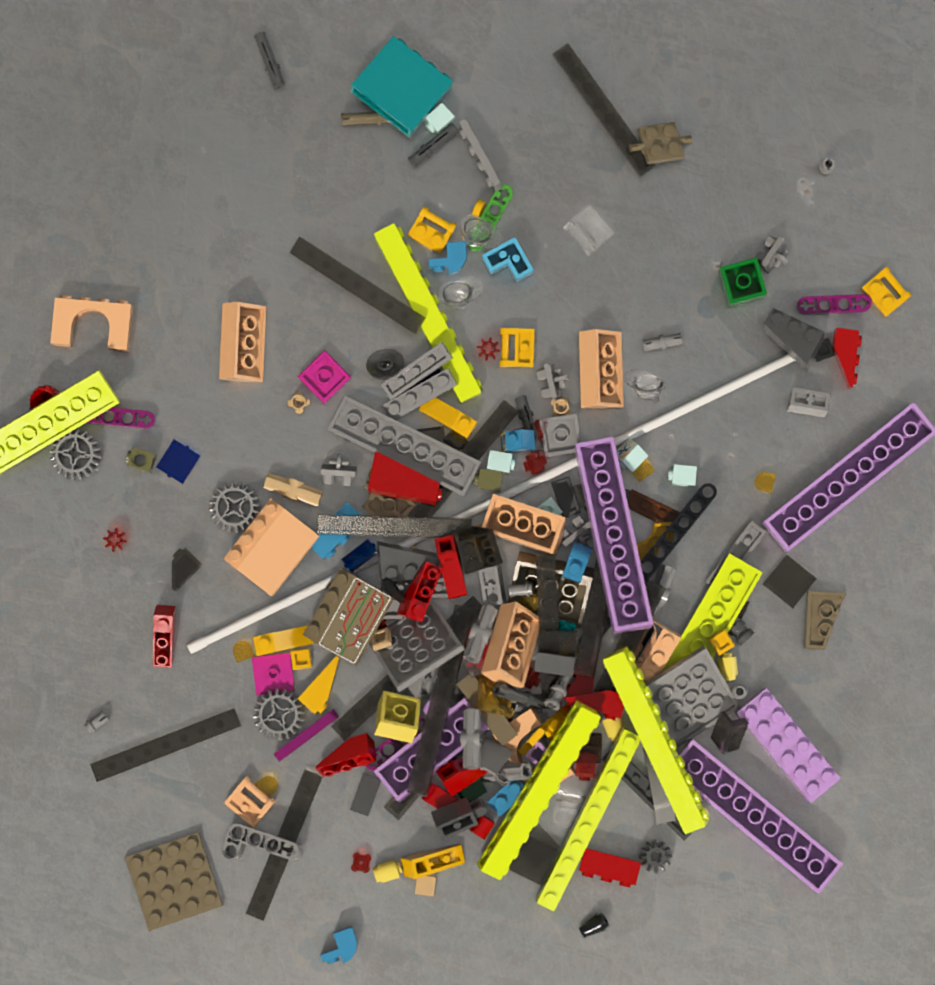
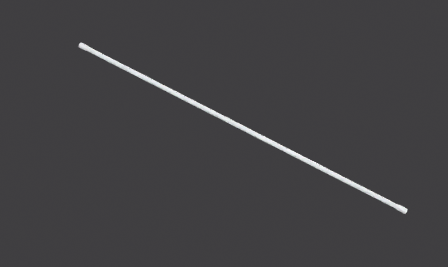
M788 353L615 437V446L622 445L628 438L631 440L796 360L792 359ZM576 456L497 495L511 499L578 466ZM492 497L396 543V545L409 548L488 510ZM378 552L344 569L356 574L378 563ZM337 572L206 636L187 643L186 645L190 653L193 654L221 638L329 587Z

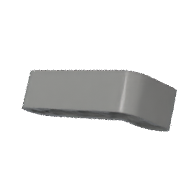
M237 823L229 827L222 847V855L226 859L231 860L239 859L246 845L290 860L299 859L303 854L302 846L296 842ZM238 827L242 829V835L239 838L235 835V830ZM256 833L260 835V841L257 844L253 842V836ZM274 839L278 842V847L275 850L271 848V842ZM231 846H235L236 853L234 856H231L229 854V848ZM284 848H293L296 852L291 854L290 851L284 850Z

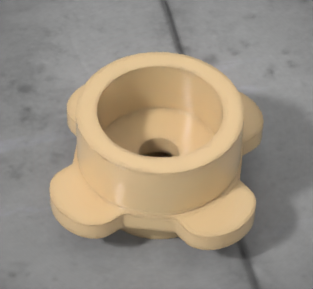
M297 391L292 399L288 400L287 405L295 409L297 414H302L303 409L310 405V400L302 396L300 391Z
M567 397L551 400L554 417L564 414L570 415L571 409L569 408V399Z

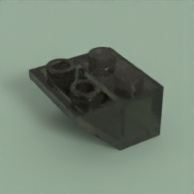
M468 526L453 531L466 574L503 563L493 529Z

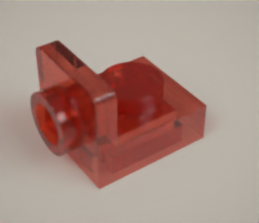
M579 754L575 776H579V780L590 781V778H595L597 754Z

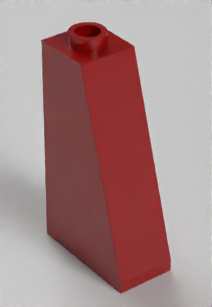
M375 452L368 493L436 505L437 500L441 501L443 489H439V482L379 452Z

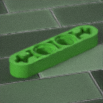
M502 184V189L495 191L469 236L468 247L472 251L479 252L484 248L512 199L513 190L509 185ZM505 189H507V194L509 196H504L502 202L505 203L504 205H502L499 201L494 200L495 198H497V200L500 199V190L504 191ZM498 205L500 213L497 215L491 214L489 211L490 207ZM487 221L491 224V229L483 231L480 228V224ZM476 231L486 236V238L481 236L479 243L481 244L480 246L477 245L476 247H473V242L471 240H476L479 236V234H477Z

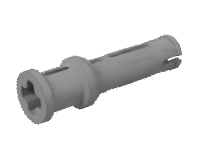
M575 656L573 674L578 663L580 662L577 656ZM559 676L556 684H553L550 688L551 693L549 697L544 701L546 707L554 711L560 709V703L563 697L567 695L566 688L572 677Z

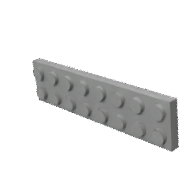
M344 396L328 427V431L373 453L379 452L439 482L441 486L465 497L482 463L347 396Z

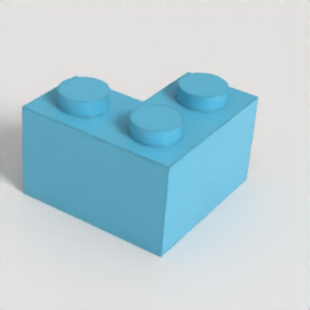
M516 237L482 255V261L490 275L508 266L517 283L534 272Z

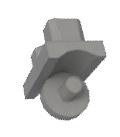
M769 236L765 241V246L770 249L768 254L759 251L755 256L758 259V263L767 273L771 271L773 266L779 268L781 263L787 265L789 262L785 258L789 253L785 250L787 244L784 242V238L780 236L778 239Z
M545 364L544 368L536 371L539 381L547 379L548 386L540 390L542 398H562L561 389L566 388L565 381L570 379L569 375L563 376L562 369L556 370L555 364Z
M338 454L337 459H330L329 465L322 464L321 475H323L324 484L332 485L334 484L335 476H342V485L352 486L357 467L348 466L349 460H342V454Z
M578 515L572 520V523L577 528L575 532L571 533L564 526L561 542L564 547L576 538L578 539L576 542L588 546L586 541L591 536L587 533L582 537L581 534L591 527L590 522L586 521L581 515Z

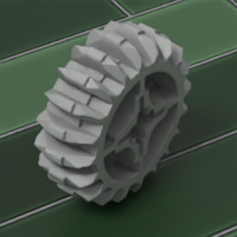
M79 428L76 429L75 434L71 431L68 436L66 434L63 436L64 438H59L57 440L59 441L58 444L51 443L56 449L49 450V453L55 454V456L49 458L50 461H56L52 467H60L57 473L61 474L64 471L63 477L67 478L70 474L71 480L75 479L76 474L79 480H82V473L89 477L88 470L93 473L95 472L92 465L99 466L95 458L101 459V455L96 454V452L101 451V448L94 447L99 442L97 440L92 441L94 438L92 434L86 438L88 433L86 430L80 435L81 431ZM74 439L71 448L62 450V447L68 441ZM80 439L88 444L90 453L81 450ZM77 450L82 455L74 459L70 454L72 451ZM61 456L69 457L71 469L63 465ZM82 459H89L84 467L77 469Z
M231 482V488H228L225 483L223 484L224 491L218 487L217 491L220 494L218 496L214 493L212 494L216 501H209V504L215 505V508H209V512H215L211 519L218 518L215 522L216 526L223 523L220 528L221 530H225L226 526H228V533H231L233 528H235L236 533H239V527H242V530L245 532V525L248 524L249 526L251 524L250 520L256 518L253 515L260 513L259 510H255V507H260L261 504L254 503L259 497H252L255 493L254 489L247 492L249 489L247 484L242 489L241 482H238L237 487H235L234 482ZM240 492L244 496L237 500H232L227 494ZM222 499L227 503V509L223 515L220 514L219 510ZM249 499L250 512L246 516L242 511V507ZM229 500L235 505L239 503L240 506L238 508L241 515L234 510L230 511L232 507H230ZM232 515H238L243 521L230 523L225 520Z
M276 688L275 695L269 690L268 698L262 694L261 697L264 699V702L257 700L256 703L261 706L260 708L254 707L253 709L254 711H259V715H253V718H259L260 720L255 723V726L260 724L263 726L259 729V732L267 730L264 735L265 737L272 733V740L276 739V735H279L280 741L283 740V734L286 735L287 739L291 738L290 731L294 735L297 734V731L294 729L295 726L299 729L302 728L300 724H297L298 721H305L304 718H299V714H305L304 710L299 711V708L304 706L303 703L296 704L299 697L297 696L292 699L293 692L286 696V689H283L282 694H279V689ZM276 698L286 699L292 706L281 708ZM271 702L273 711L264 718V709ZM277 709H280V711L288 710V712L282 715V721L278 720V718L270 719V717L277 713ZM295 711L294 721L290 727H287L286 716ZM275 720L280 724L282 731L273 730L266 723Z

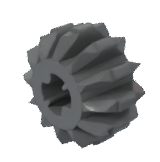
M653 840V847H651L649 842H646V846L649 849L641 848V851L646 853L645 855H639L640 859H646L641 865L645 866L649 863L647 867L648 872L651 871L653 866L654 873H658V866H660L662 871H665L663 863L670 866L671 863L666 861V858H672V855L665 854L670 850L669 847L662 850L664 842H661L659 847H657V840ZM651 853H660V860H651L650 856L653 857Z

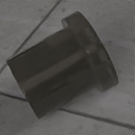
M451 430L444 438L443 443L462 452L468 440L466 438L463 439Z

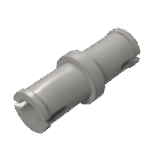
M681 333L667 336L662 334L657 338L643 340L645 352L660 348L665 350L666 347L683 345Z

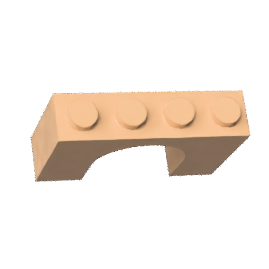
M60 295V298H55L50 341L53 346L72 347L75 322L82 314L96 311L104 314L109 321L108 349L110 351L129 352L133 306L129 304V301L117 300V303H110L109 299L99 298L98 301H91V298L79 297V300L72 299V296Z
M534 707L509 722L518 735L505 744L504 747L513 751L508 760L514 763H525L518 751L520 743L525 735L544 723ZM494 736L493 741L498 743L499 741ZM572 765L568 775L562 781L576 772Z

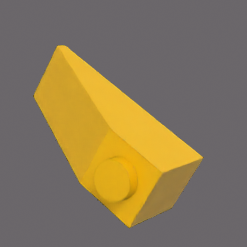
M434 398L419 408V411L468 440L477 425V421L438 398Z
M308 625L253 637L258 657L315 643L303 635Z
M335 656L298 698L314 714L317 712L321 714L328 707L326 702L329 700L340 661L338 656Z
M458 844L401 858L404 877L417 879L464 864L465 859L462 845Z

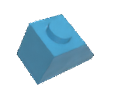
M520 429L505 431L500 434L502 452L512 453L535 449L534 430Z

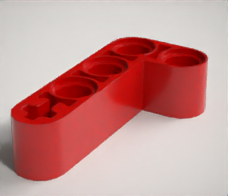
M432 782L421 798L436 809L459 800L454 796L451 797L447 791ZM483 815L476 818L478 825L469 828V830L485 840L495 822Z

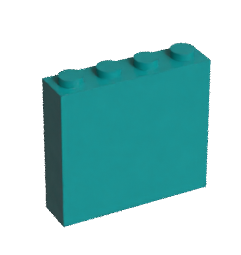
M393 36L351 84L350 92L410 138L425 120V117L434 110L451 90L453 81L446 73H441L437 70L432 62L424 60L418 51L410 49L402 39H397Z

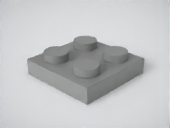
M577 414L539 419L545 458L575 453V444L582 443Z

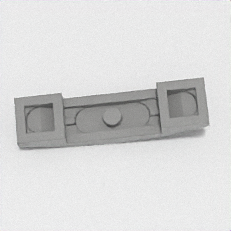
M643 748L656 824L676 821L675 812Z

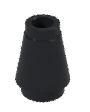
M596 913L579 930L582 936L586 938L606 931L609 923L603 913Z

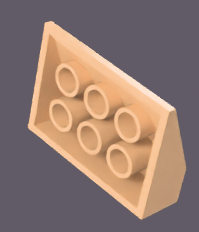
M270 499L223 559L273 597L320 536L273 499Z

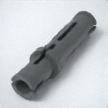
M259 32L255 34L254 38L266 66L265 71L269 74L274 89L284 86L285 83L279 71L280 65L276 63L266 33ZM263 45L265 46L266 51H267L269 57H267V54H266V52H265V49H264ZM270 63L272 64L273 69H274L276 75H274V72H273V70H272V67H271Z
M451 123L427 144H422L417 152L408 157L412 166L415 168L427 157L430 158L433 152L458 134L459 130Z
M519 396L515 398L519 411V420H522L524 430H534L535 449L531 450V453L540 452L543 450L532 417L534 416L533 411H530L527 396Z
M496 684V687L493 688L494 696L522 703L526 707L533 706L543 709V706H545L544 701L546 698L533 695L530 691L523 692L500 684Z

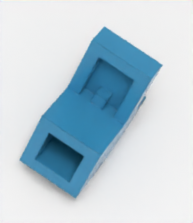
M466 241L447 243L448 258L429 259V270L444 272L448 268L449 276L460 272L466 263Z
M574 541L562 577L580 583L593 548Z
M353 926L334 932L338 948L322 953L320 955L322 962L327 961L328 964L339 961L338 957L341 956L343 963H346L354 956L357 949V938Z

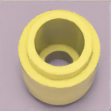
M732 653L721 654V657L717 658L718 669L724 680H737V657L732 656Z
M616 717L615 721L608 718L602 720L608 738H611L612 742L615 741L622 726L625 727L622 719Z
M394 859L377 864V867L373 868L377 883H385L400 878L399 874L403 873L400 862H395Z

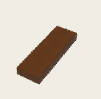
M631 489L627 497L630 510L657 523L673 522L680 513Z

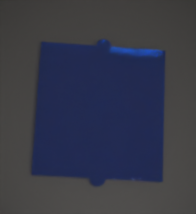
M174 439L156 468L166 473L167 477H172L183 484L201 456L189 449L188 445L184 446Z
M368 539L341 559L344 562V567L353 573L379 553L375 548L376 545Z

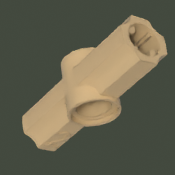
M268 473L263 487L264 489L282 494L283 497L302 501L317 507L323 494L322 490L304 485L305 483L291 478L286 479L273 473Z

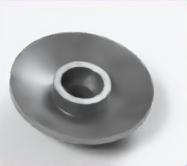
M379 350L368 358L366 363L367 372L376 379L392 378L403 369L404 359L396 350Z

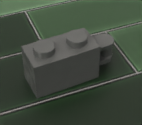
M464 797L431 812V815L442 840L478 825L476 818L485 815L487 809L482 799L478 798L469 802L467 797Z

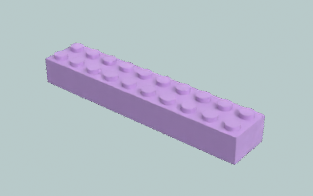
M913 402L763 521L762 524L784 552L787 553L934 436V426Z
M614 437L576 443L574 451L613 635L652 628L653 619Z
M691 739L678 754L682 756L685 762L684 768L693 779L692 785L695 791L699 792L701 798L815 893L819 894L841 868L843 863L695 740Z

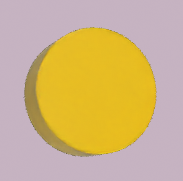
M479 199L476 202L472 211V217L480 219L484 212L486 201Z

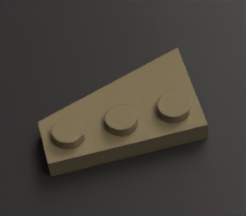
M807 591L805 649H825L846 593Z

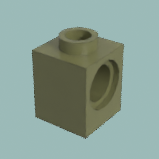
M132 447V451H128L126 456L127 466L152 473L157 455ZM138 455H144L145 462L141 465H137L135 462Z
M480 469V472L475 475L474 484H477V489L500 492L503 472Z

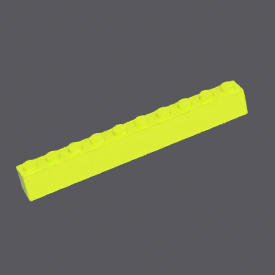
M393 223L375 232L374 237L431 348L444 342L453 356V359L444 364L442 369L449 368L458 385L453 390L460 404L481 395L480 389L483 387L478 378L474 379L472 375L474 369L469 361L466 362L463 358L465 352L461 344H456L454 339L457 337L452 327L448 329L445 323L448 319L443 310L439 311L437 307L439 302L435 294H430L428 288L431 286L426 277L422 278L419 272L422 269L418 261H413L411 257L413 251L408 243L405 244L402 240L404 234L400 226L396 228Z
M626 646L607 654L603 662L684 833L688 834L706 827L710 816L707 809L703 808L699 792L695 791L692 785L693 779L684 768L685 762L682 756H679L676 751L677 746L674 739L670 738L668 734L669 730L666 722L662 721L659 715L660 709L651 698L652 692L643 681V673L635 664V656Z
M576 700L532 772L531 778L527 780L478 860L477 865L482 872L498 880H501L503 875L508 873L509 865L513 859L517 858L519 849L528 840L532 828L538 824L543 810L548 808L552 795L557 793L560 782L568 775L573 761L575 762L578 759L580 750L589 741L592 730L599 725L600 715L596 710Z
M622 726L535 898L536 903L555 911L641 741L637 733Z

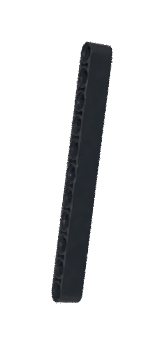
M706 483L699 488L641 560V568L642 564L646 561L650 562L653 566L652 571L649 573L642 570L645 584L715 498L717 490L713 484ZM705 487H710L713 490V495L709 498L705 497L702 493ZM692 502H698L701 505L699 512L695 513L691 510L690 505ZM680 517H686L689 520L687 527L682 528L679 526L678 520ZM668 532H674L677 535L675 542L670 543L667 541L666 535ZM656 547H662L665 550L663 557L658 558L655 556L654 550ZM607 604L578 639L579 647L582 650H592L611 627L610 618L605 613L608 608ZM598 621L602 622L605 626L604 630L600 633L595 632L593 628L594 624ZM586 636L590 637L593 641L592 645L588 648L583 647L581 644V640Z

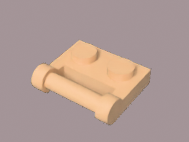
M246 776L224 803L254 828L274 805L276 800L272 797L269 798ZM246 787L265 804L263 808L242 790Z

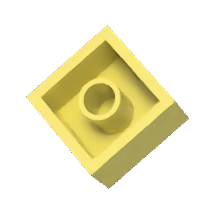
M383 691L377 706L374 735L412 743L418 731L421 699Z

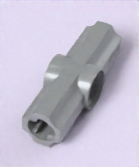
M664 564L660 565L656 579L648 593L652 619L657 622L659 621L663 605L667 602L671 591L670 586L676 572L675 568Z
M483 605L477 622L472 626L469 636L470 640L464 653V659L468 662L479 663L485 646L489 644L493 632L492 628L498 614V610L494 606Z
M470 708L464 710L463 731H461L460 735L464 769L475 770L481 768V747L484 745V735L481 730L482 714L480 709Z
M507 760L496 776L488 772L480 779L483 782H498L506 786L511 780L530 779L532 776V766L529 763H514Z

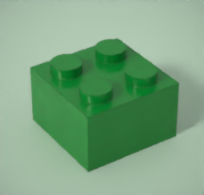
M757 257L719 268L718 272L728 307L766 297L767 291Z

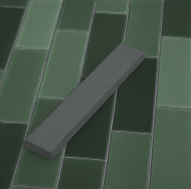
M610 750L601 758L603 762H605ZM630 761L621 779L654 811L649 779ZM675 814L676 821L666 824L685 841L692 832L684 833Z

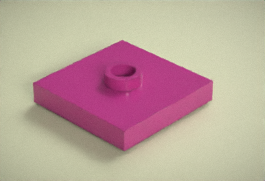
M325 350L297 376L323 404L352 378Z
M290 653L252 657L256 696L268 695L269 690L272 691V694H275L276 688L279 689V693H282L283 689H286V692L295 691Z

